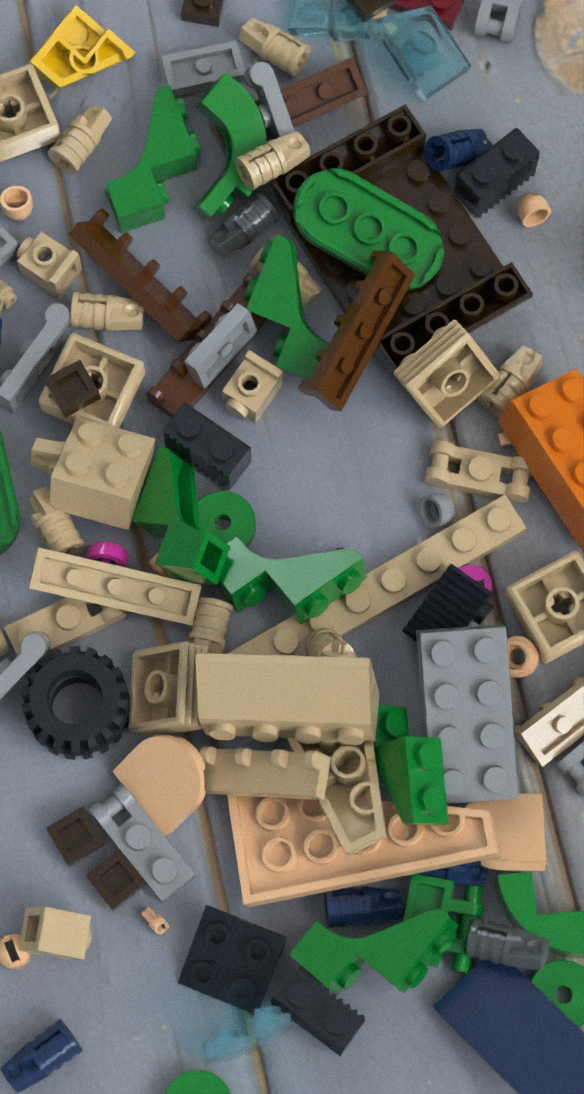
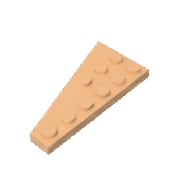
M227 795L243 904L247 908L500 857L492 815L487 810L447 806L449 821L447 825H406L401 821L394 803L382 801L387 837L347 857L317 800Z

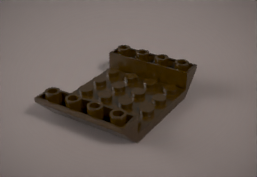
M406 104L313 154L282 176L279 175L276 179L270 180L289 229L345 315L357 295L353 290V286L356 281H364L367 276L314 246L301 235L294 221L293 204L302 183L309 176L317 172L328 171L329 169H344L418 210L436 224L444 247L442 264L430 281L419 288L406 291L372 354L374 359L393 374L406 356L417 352L432 338L437 329L447 326L451 321L457 320L467 333H471L533 297L532 291L514 264L511 262L505 266L502 265L440 172L433 170L428 165L424 154L426 133Z

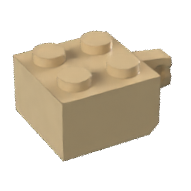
M76 417L67 441L58 442L36 438L31 450L30 462L32 466L45 470L51 475L50 504L56 510L129 530L153 463L156 438Z

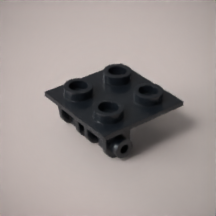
M206 905L178 983L258 1015L277 962L285 947L287 937Z

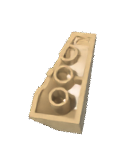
M284 738L291 752L306 753L307 751H318L331 757L324 800L317 801L347 857L387 837L373 741H364L359 745H347L338 740L321 739L318 743L308 744L299 742L295 738Z

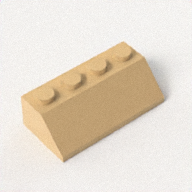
M196 653L198 719L205 734L210 735L214 739L227 741L234 739L235 736L253 737L255 740L262 742H273L278 738H295L299 742L308 744L318 743L321 739L338 740L347 745H359L364 741L376 740L379 690L370 658Z

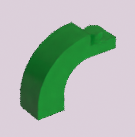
M227 72L219 76L195 105L201 113L217 126L226 145V161L221 174L192 208L204 219L212 217L214 213L220 217L234 200L230 196L231 192L235 193L240 199L249 197L252 191L241 180L236 169L235 158L245 155L246 152L255 150L256 147L267 142L265 126L257 105L245 88Z

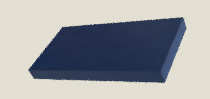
M481 960L433 1006L442 1019L517 1094H584V1033L516 967H508L501 963L496 964L489 960Z

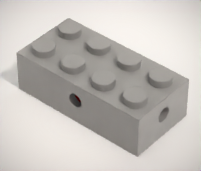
M501 624L416 630L424 737L441 738L447 804L518 799L506 627Z

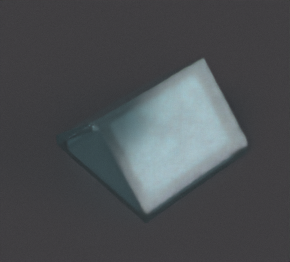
M432 5L376 18L371 22V26L422 102L471 68V64Z

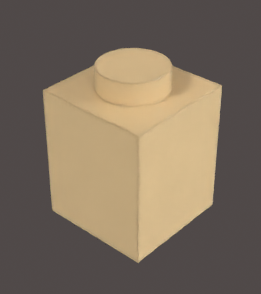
M50 907L26 908L19 951L61 960H84L85 952L88 950L92 938L90 929L91 916Z

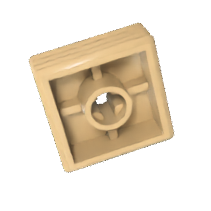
M27 64L0 74V162L56 142L61 137L59 125L34 65ZM12 111L15 117L7 118L5 113Z
M453 320L447 326L437 329L424 346L417 352L406 356L402 360L401 365L394 371V376L438 428L445 426L500 378L499 372L457 320Z
M70 334L51 375L81 360L92 381H99L100 389L98 391L101 399L65 418L45 385L38 400L41 411L71 424H74L76 417L120 428L145 375L144 362L78 334Z
M578 551L569 553L507 587L504 597L528 638L537 646L539 657L543 663H549L584 644V560ZM557 599L560 604L567 602L570 605L566 615H563L561 612L555 613L552 610L555 603L554 600Z
M184 641L136 650L133 653L129 711L130 733L152 737L160 734L167 735L203 729L198 719L195 660L196 653H208L206 645H195L194 643Z

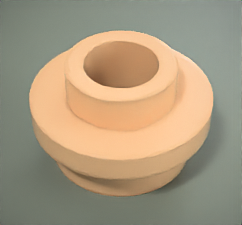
M524 636L508 638L510 676L521 678L530 675L535 671L539 663L537 646L531 639ZM517 649H521L525 653V661L521 665L514 659Z

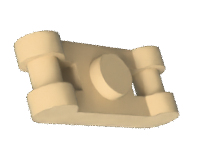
M435 440L431 443L429 454L433 459L431 467L426 469L425 483L435 487L495 499L506 495L510 502L526 503L529 501L531 489L527 484L532 474L522 456L509 457L458 447L450 442ZM448 462L460 464L459 474L451 473L447 470ZM500 473L513 474L511 483L499 482Z

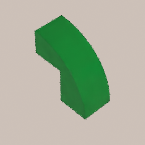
M532 872L496 876L494 886L498 901L504 914L514 927L549 940V952L568 958H584V910L537 915Z

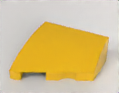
M75 5L27 64H33L40 78L59 89L130 59L135 54V51L110 29L105 31L82 9Z

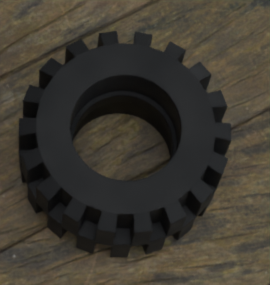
M69 646L70 652L62 653L60 648L52 651L53 658L47 661L43 656L37 662L39 668L36 672L30 670L26 677L28 685L27 687L23 686L22 697L24 699L22 710L36 740L42 746L45 745L49 752L57 756L59 753L64 754L66 759L75 760L76 755H82L85 760L93 758L92 753L100 750L101 754L110 750L108 745L112 741L117 743L122 737L121 730L123 727L127 728L129 723L130 697L123 674L119 667L113 665L112 659L105 654L103 657L99 656L97 650L89 647L86 652H82L79 646ZM73 683H86L94 686L99 690L102 698L97 713L88 721L80 724L64 723L55 717L52 710L56 695L64 687Z

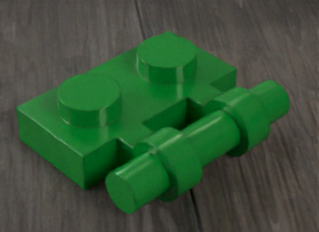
M412 874L403 921L432 909H440L446 914L451 913L461 916L457 939L453 941L445 952L454 954L451 971L467 974L470 960L473 958L467 956V940L473 921L476 918L482 919L484 906L480 904L483 888L466 885L464 900L452 898L454 881ZM436 953L427 966L438 968L441 954Z

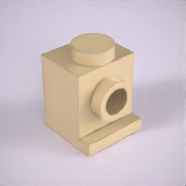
M40 232L35 240L31 237L26 238L17 251V257L20 258L17 261L20 274L57 299H60L82 270L79 253L74 250L70 251L43 232ZM45 255L51 257L48 261H41Z
M248 350L244 356L245 359L223 388L222 401L225 403V408L235 417L242 420L247 417L256 423L282 387L283 371ZM248 381L255 385L256 388L249 391L244 389L243 386Z

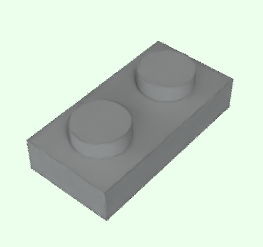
M237 40L161 56L167 86L170 85L174 97L208 90L219 76L226 72L237 82H244L243 75L245 69Z
M237 303L229 313L223 314L218 319L211 333L202 342L195 344L190 350L188 358L184 362L192 380L205 389L257 332L249 310Z

